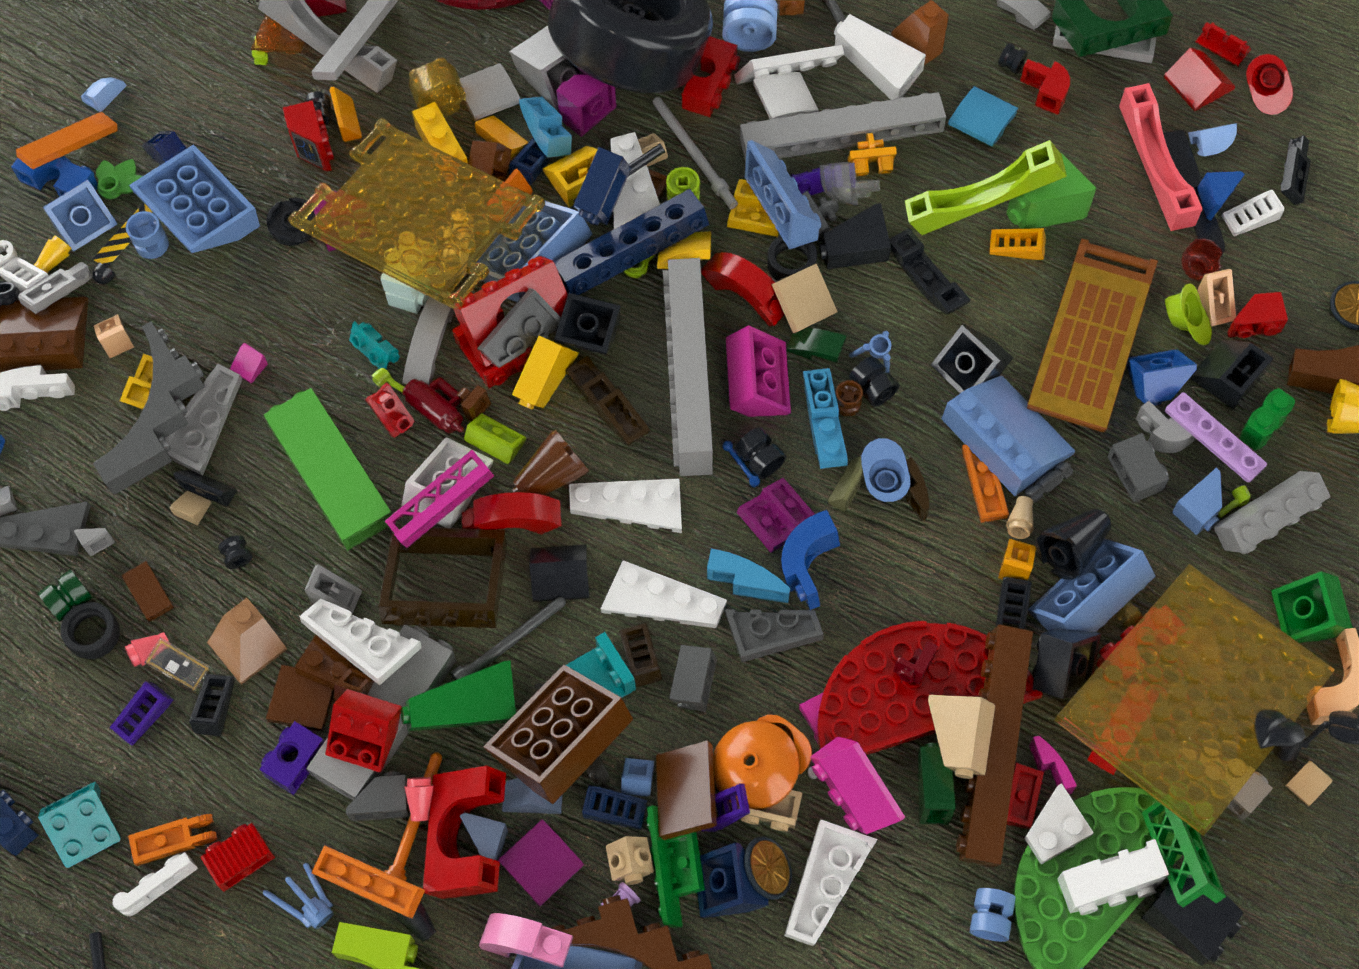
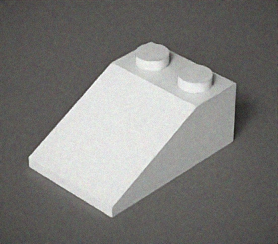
M446 437L406 481L401 506H404L472 449ZM474 451L490 470L494 460ZM473 459L463 467L462 476L465 477L478 466ZM446 480L442 484L441 494H444L453 487L457 480ZM476 492L440 520L438 524L451 528L462 516L461 512L466 510ZM424 498L420 502L419 512L421 513L431 505L435 498Z

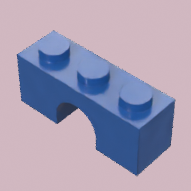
M64 156L33 170L19 158L11 166L20 182L38 190H41L48 181L58 179L54 184V188L59 197L86 180H89L95 191L97 190L98 183L94 177V172L86 166L82 165L80 167L73 164Z

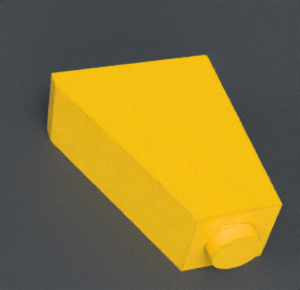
M538 336L512 395L520 398L518 403L533 410L534 406L544 408L565 377L566 369L572 366L579 352L550 339Z

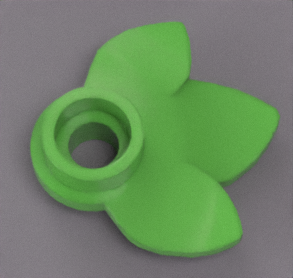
M129 159L116 166H113L106 160L101 162L96 170V176L99 180L97 190L101 197L115 199L121 194L133 193L129 185L143 177L136 175L137 169L134 160Z

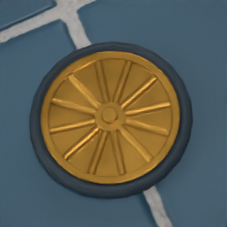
M1350 281L1339 285L1332 293L1330 299V308L1335 318L1342 325L1354 330H1359V281Z
M765 836L753 839L748 844L744 856V866L748 880L761 896L771 900L780 899L789 891L792 882L790 860L782 846L775 840Z

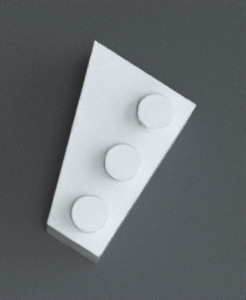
M1153 839L1146 842L1145 848L1128 852V849L1118 852L1119 856L1102 861L1097 859L1063 871L1057 879L1070 914L1079 911L1080 915H1087L1097 911L1098 905L1108 903L1110 907L1127 902L1126 897L1137 894L1138 898H1144L1156 893L1155 889L1169 875L1156 840Z

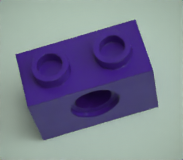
M294 721L291 727L283 730L275 749L269 751L264 756L259 770L265 778L294 796L309 775L306 768L325 741ZM298 752V756L294 761H285L289 753Z

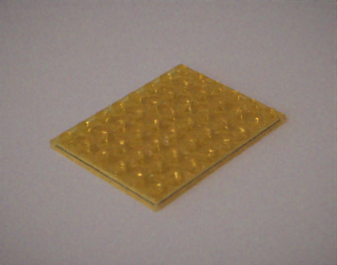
M1189 564L1061 710L1054 721L1204 836L1275 747L1271 746L1260 749L1254 728L1257 714L1262 710H1276L1282 713L1286 719L1291 718L1294 722L1335 669Z

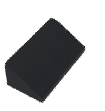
M192 470L174 473V478L180 488L223 506H229L237 491L231 486L207 476H202Z

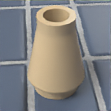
M1020 496L1017 498L1016 504L1006 523L1008 534L1014 538H1028L1034 530L1033 500L1030 497Z

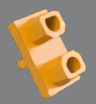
M867 133L866 141L857 142L858 149L865 150L850 151L847 157L848 165L852 164L854 175L858 177L869 174L868 163L877 162L878 174L891 173L897 152L896 146L884 147L883 139L874 140L873 133Z

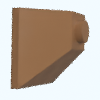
M248 598L223 615L207 642L241 685L288 650Z

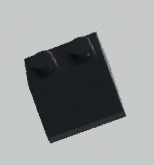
M1053 629L1041 633V637L1037 642V663L1032 672L1034 679L1032 689L1061 699L1092 689L1101 634L1066 629Z

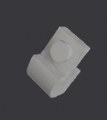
M1150 401L1141 406L1136 420L1144 431L1151 434L1148 441L1152 443L1154 450L1162 453H1176L1185 449L1196 440L1194 436L1173 418L1168 420Z

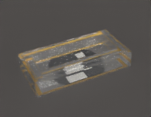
M161 637L144 662L193 692L196 691L211 667Z

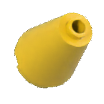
M1339 379L1329 410H1331L1333 419H1327V433H1359V385Z

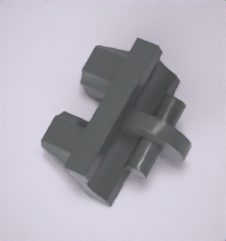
M806 191L802 195L807 197L813 213L818 214L821 221V228H819L818 239L824 236V233L831 230L825 218H829L831 222L837 219L835 213L838 211L839 205L835 200L827 201L826 197H822L819 199L821 206L818 208L809 192Z

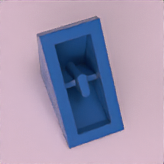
M1212 172L1205 174L1197 190L1208 220L1211 221L1235 190L1245 175L1243 172Z

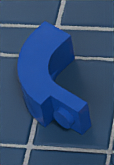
M827 510L802 521L790 533L782 551L781 561L786 585L790 587V592L796 591L800 602L806 601L810 610L819 607L820 601L818 591L808 573L809 566L818 555L840 546L838 531Z

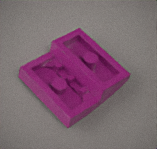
M784 478L763 488L759 496L739 506L737 514L770 553L782 547L790 533L802 521L815 515Z
M542 819L497 860L500 861L502 867L516 883L520 884L538 906L547 901L584 866V863Z

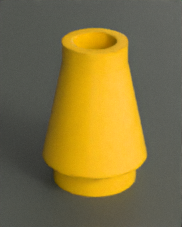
M54 236L51 240H47L34 266L48 273L70 256L68 253L72 248L60 238Z

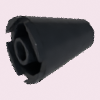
M1091 509L1042 531L1035 541L1036 551L1043 564L1048 562L1053 567L1051 572L1054 575L1067 580L1076 578L1083 572L1111 530L1110 518L1104 511Z

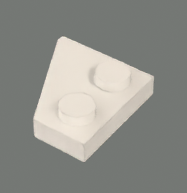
M1061 783L1056 787L1026 835L1025 840L1040 864H1043L1089 838L1094 832Z

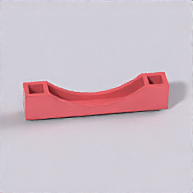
M1150 84L1125 88L1119 108L1170 231L1196 226L1202 212V206L1194 187L1184 180L1171 158L1162 131L1158 103Z

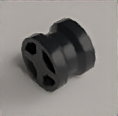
M1008 43L999 58L998 66L1002 68L1008 67L1012 73L1017 74L1026 60L1028 51L1024 49L1018 50L1014 44Z
M236 535L229 537L218 546L221 555L225 556L224 563L228 569L241 568L247 565L253 558L250 550L246 549L247 542L244 536Z

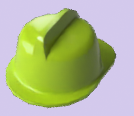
M1190 283L1186 284L1181 293L1165 299L1168 317L1174 327L1183 331H1189L1193 339L1198 344L1204 346L1209 344L1212 336L1209 318L1201 303L1196 287Z

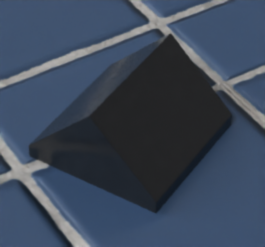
M587 545L531 548L529 565L533 602L553 601L558 597H563L565 600L589 598Z

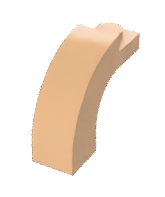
M1356 628L1344 629L1336 638L1344 669L1342 683L1332 687L1312 689L1304 698L1311 726L1321 725L1324 721H1329L1331 712H1352L1359 705V637Z

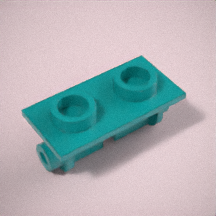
M355 321L353 322L349 341L373 365H376L379 369L385 368L387 370L389 362L395 363L399 360L398 349L393 347L387 340L378 343L382 340V335L371 324L362 322L358 325Z

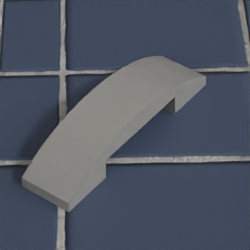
M431 293L411 341L403 375V386H406L412 379L423 380L428 385L432 382L436 369L435 360L447 323H451L454 314L452 305L458 301L456 297Z

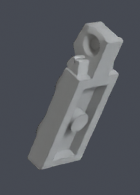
M80 262L69 270L59 269L20 293L18 296L20 303L35 314L46 309L52 303L67 296L70 292L90 280L92 276L89 267Z

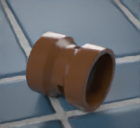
M846 380L841 382L837 386L835 393L839 414L853 416L861 408L863 390L855 381Z

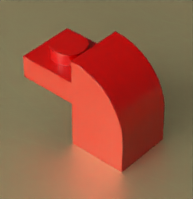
M1027 59L1020 82L1039 89L1035 106L1058 115L1065 103L1070 86L1068 71L1056 61L1049 68L1039 62Z

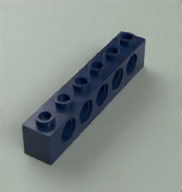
M688 189L554 261L565 289L568 293L575 295L585 293L626 269L700 231L709 225L705 208L691 189Z

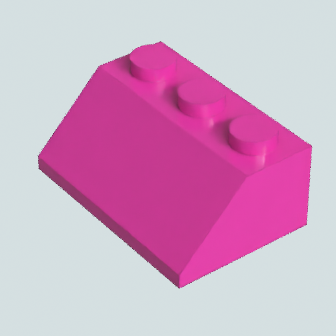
M749 325L726 337L730 409L748 417L790 414L786 342Z
M836 737L810 756L814 763L812 767L813 772L820 781L823 782L825 780L830 788L828 791L829 797L835 805H841L846 813L843 818L853 831L857 830L864 834H869L905 818V815L858 742Z

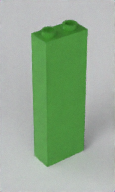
M312 388L296 393L292 399L283 404L273 406L267 413L263 414L271 431L347 551L389 527L385 520L392 515L390 509Z

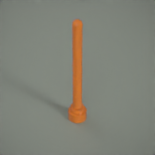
M438 752L431 755L424 777L431 778V785L433 775L438 773L442 761V755ZM411 814L394 863L389 866L388 870H384V872L404 881L407 880L404 868L421 822L411 821Z

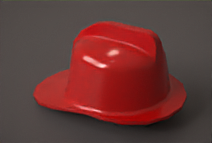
M1271 54L1259 55L1253 59L1248 65L1246 72L1253 102L1262 113L1274 115L1283 112L1291 104L1293 98V86L1286 65L1279 57Z

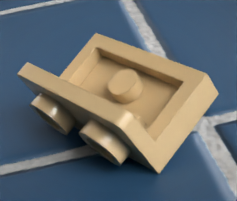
M791 790L781 802L766 809L754 810L749 808L750 814L742 817L741 821L753 825H759V821L771 823L770 828L783 832H788V828L795 829L803 792Z

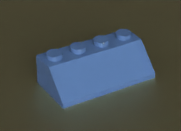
M753 140L747 141L745 179L789 250L817 241L819 228H821L820 218L817 213H813L809 201L799 191L796 180L788 174L784 161L779 160L773 150Z
M1104 539L1079 576L1072 580L1060 579L1028 611L1048 631L1066 629L1096 632L1113 615L1125 607L1127 602L1139 591L1143 590L1156 576L1142 550Z

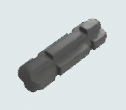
M1061 462L1054 468L1055 471H1049L1035 482V486L1031 485L1027 488L1025 495L1030 497L1034 503L1038 502L1043 498L1044 493L1047 495L1061 484L1063 478L1066 480L1070 477L1073 470L1067 462Z

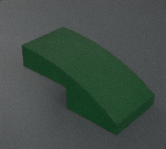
M806 327L792 334L786 352L810 360L814 355L837 363L846 342V336L827 330Z

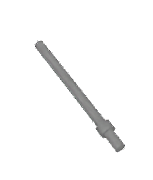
M656 97L652 101L653 105L710 181L712 190L718 197L721 196L729 209L735 208L738 202L729 191V185L723 178L717 175L661 97Z

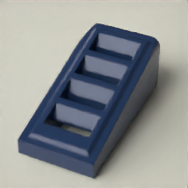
M534 138L510 162L509 176L515 169H518L530 186L551 158L535 149V147L539 148Z
M589 785L582 815L584 819L641 830L647 800ZM596 798L601 799L598 811L593 809ZM608 800L613 801L610 814L605 813ZM619 803H625L622 817L617 816ZM631 805L637 806L634 820L628 819Z

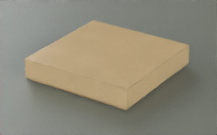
M817 264L772 284L793 333L838 312Z

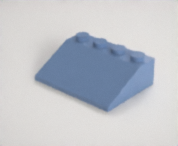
M194 144L129 185L133 192L191 253L238 241L260 227L255 207Z
M530 196L468 260L467 271L484 283L490 281L497 282L504 278L505 273L527 266L528 261L535 257L542 256L556 261L582 247L593 234L584 218L579 216V211ZM526 292L514 293L507 298L518 302Z
M1001 375L970 387L947 402L941 419L981 462H984L988 469L998 477L1000 482L1016 496L1054 469L1058 464L1072 456L1075 450L1038 412L1027 409L1028 402Z

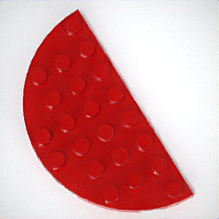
M915 621L885 628L861 641V644L843 657L826 684L819 707L817 723L819 750L836 737H841L858 742L864 753L869 755L936 733L928 702L929 695L978 697L979 690L984 688L985 678L981 677L982 665L984 660H988L989 649L985 648L987 635L954 623L938 624L927 623V621ZM927 641L938 646L935 657L919 685L914 682L908 683L901 680L897 673L893 671L898 657L911 662L917 648L923 650ZM1029 670L1023 704L1040 699L1043 695L1042 692L1032 689L1034 679Z

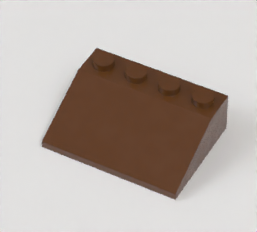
M60 298L36 314L22 305L20 300L15 301L11 305H2L0 307V373L41 365L44 370L83 368L88 298Z
M563 665L483 747L533 792L554 804L633 721V717L621 697L568 666Z

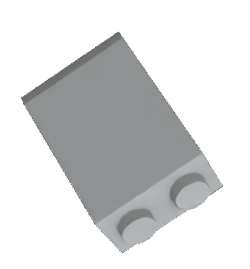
M548 26L509 51L518 73L557 111L559 108L556 90L560 84L568 81L574 75H587L572 65L559 52L551 39Z

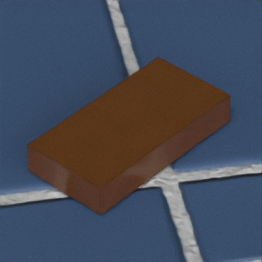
M147 561L121 575L148 622L174 608Z

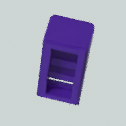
M145 681L110 726V729L128 744L134 745L164 713L174 699L156 684ZM150 695H153L156 699H158L156 703L152 702L149 699ZM142 704L150 709L148 713L140 708ZM134 712L143 719L140 723L132 717ZM126 721L135 728L133 733L123 726Z
M738 784L715 794L718 817L716 814L717 826L701 831L716 832L750 814L745 784ZM736 796L738 797V802H739V807H740V809H738V804H737ZM730 799H731L732 809H733L732 812H731L730 802H729Z

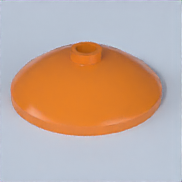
M750 721L735 726L721 738L713 754L714 782L719 792L738 784H745L750 809L762 810L778 804L791 792L798 778L799 755L794 742L781 728L768 722ZM751 756L755 757L754 764L747 766L746 760Z

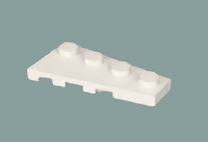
M842 45L752 59L734 75L736 84H741L776 73L783 75L798 70L807 71L820 65L822 67H830L837 64V60L844 55Z
M622 561L603 602L601 613L611 614L612 612L625 614L627 617L637 618V616L650 617L657 621L672 620L679 621L680 624L717 628L727 605V600Z
M824 820L819 821L784 936L811 946L815 945L878 839Z

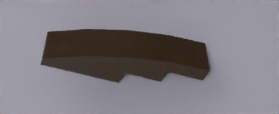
M588 356L566 369V375L582 396L627 446L650 432L649 427L619 388L616 390L604 372L600 373Z

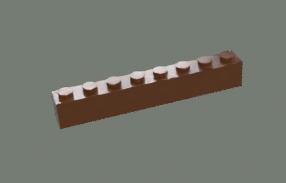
M999 624L992 632H988L985 648L989 649L988 660H984L982 665L981 677H984L985 681L984 688H980L978 697L993 703L995 711L985 775L973 774L972 779H966L964 790L965 793H968L967 805L964 804L962 806L960 821L964 823L963 834L958 835L956 842V852H960L959 861L993 868L1001 865L1033 631Z

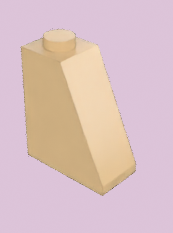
M929 695L928 702L944 766L955 771V776L960 778L972 779L973 774L985 775L995 705L982 697Z

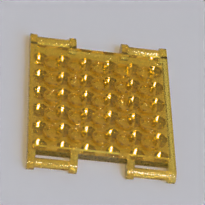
M380 118L374 124V129L367 137L349 151L351 158L362 164L360 168L337 193L332 191L327 184L320 183L315 188V193L298 211H294L288 217V220L295 228L458 310L457 308H461L464 305V298L470 294L480 280H484L490 273L485 264H476L478 259L499 234L511 240H517L522 234V229L534 214L544 208L545 201L539 195L532 196L391 126L387 120ZM382 135L387 137L371 155L366 153ZM322 200L328 202L311 221L306 219ZM525 206L526 209L521 213V215L516 219V221L514 223L508 224L512 220V218L517 214V212L521 209V207ZM467 273L470 274L469 278L464 282V284L459 288V290L456 293L451 294V292L459 284L463 277Z

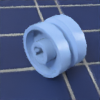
M725 0L722 38L724 41L738 45V50L745 52H756L770 47L776 40L778 4L775 0Z

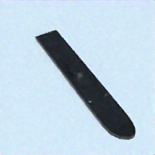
M1184 129L1163 133L1177 170L1184 180L1194 187L1202 206L1197 190L1202 178ZM1202 206V212L1196 226H1194L1196 235L1205 252L1216 258L1222 257L1225 251V243L1217 219L1214 216L1211 221L1208 220Z

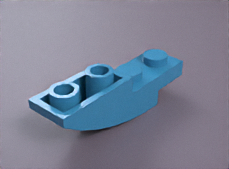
M830 368L803 371L810 427L820 469L847 466L848 458L840 426L839 408Z

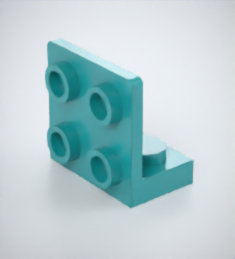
M605 632L595 637L596 648L566 664L569 668L621 698L636 690L633 675Z
M96 781L40 810L38 818L66 868L121 840L120 834L100 799L101 790Z

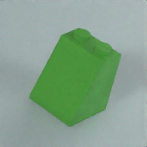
M1062 154L1067 177L1010 199L1006 214L1009 220L1021 229L1042 228L1082 220L1088 216L1096 187Z

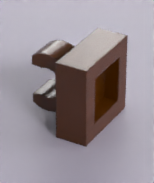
M479 385L472 392L463 387L457 394V397L461 399L460 404L465 417L470 421L484 413L491 405L487 391Z

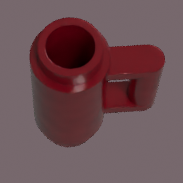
M441 377L429 385L423 380L419 381L417 379H412L407 383L402 395L408 404L438 429L444 430L446 433L450 434L455 430L458 432L464 431V428L461 426L463 417L456 408L460 404L461 399L457 397L459 392ZM439 389V390L442 391L446 396H448L451 400H450V401H447L445 398H443V397H442L439 393H437L435 390Z

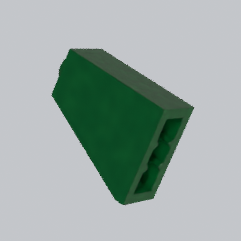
M939 743L925 744V747H920L918 752L919 824L949 825L955 811L953 774L951 769L944 766Z

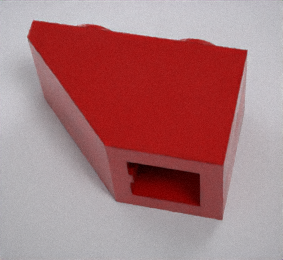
M1282 293L1254 294L1233 320L1227 332L1228 337L1248 338L1252 335L1264 334L1266 336H1273L1281 333L1288 321Z

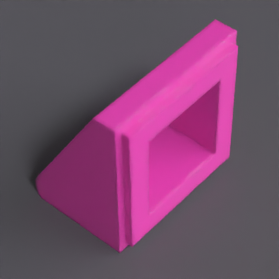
M243 343L230 370L240 374L241 378L252 384L268 363L263 354Z

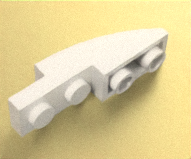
M41 365L22 367L0 373V411L20 408L21 398L28 400L49 396L62 398L67 395H74L75 385L67 373L46 374Z

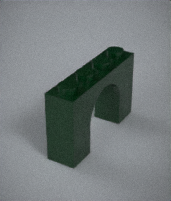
M1056 0L1052 19L1077 55L1082 57L1166 35L1173 14L1162 0H1117L1129 18L1122 21H1110L1096 16L1083 0Z

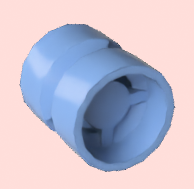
M147 211L137 212L127 220L126 232L141 257L154 259L162 256L167 251L169 246L168 237L155 214Z
M977 889L974 908L978 912L972 914L970 933L986 940L1009 941L1011 921L1008 920V917L1013 915L1016 897L1013 894L998 889Z

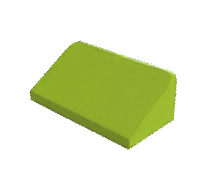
M483 413L467 425L464 436L466 442L506 464H509L514 459L527 439L525 436Z

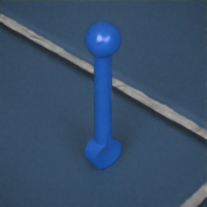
M725 441L722 445L723 449L729 451L747 475L750 486L758 487L760 479L750 472L733 449L732 442Z

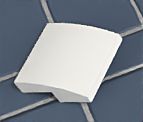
M790 72L783 75L776 73L764 78L753 79L754 87L770 120L775 117L783 118L800 113L819 112L800 72Z

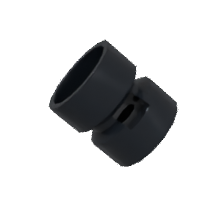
M871 356L861 361L851 371L849 379L861 386L862 390H864L863 396L873 407H878L895 395L900 384L889 372L885 373L886 368L877 358Z
M757 427L744 435L737 443L735 451L744 462H750V469L759 479H765L784 464L786 455L778 445L771 444L772 438L761 427Z

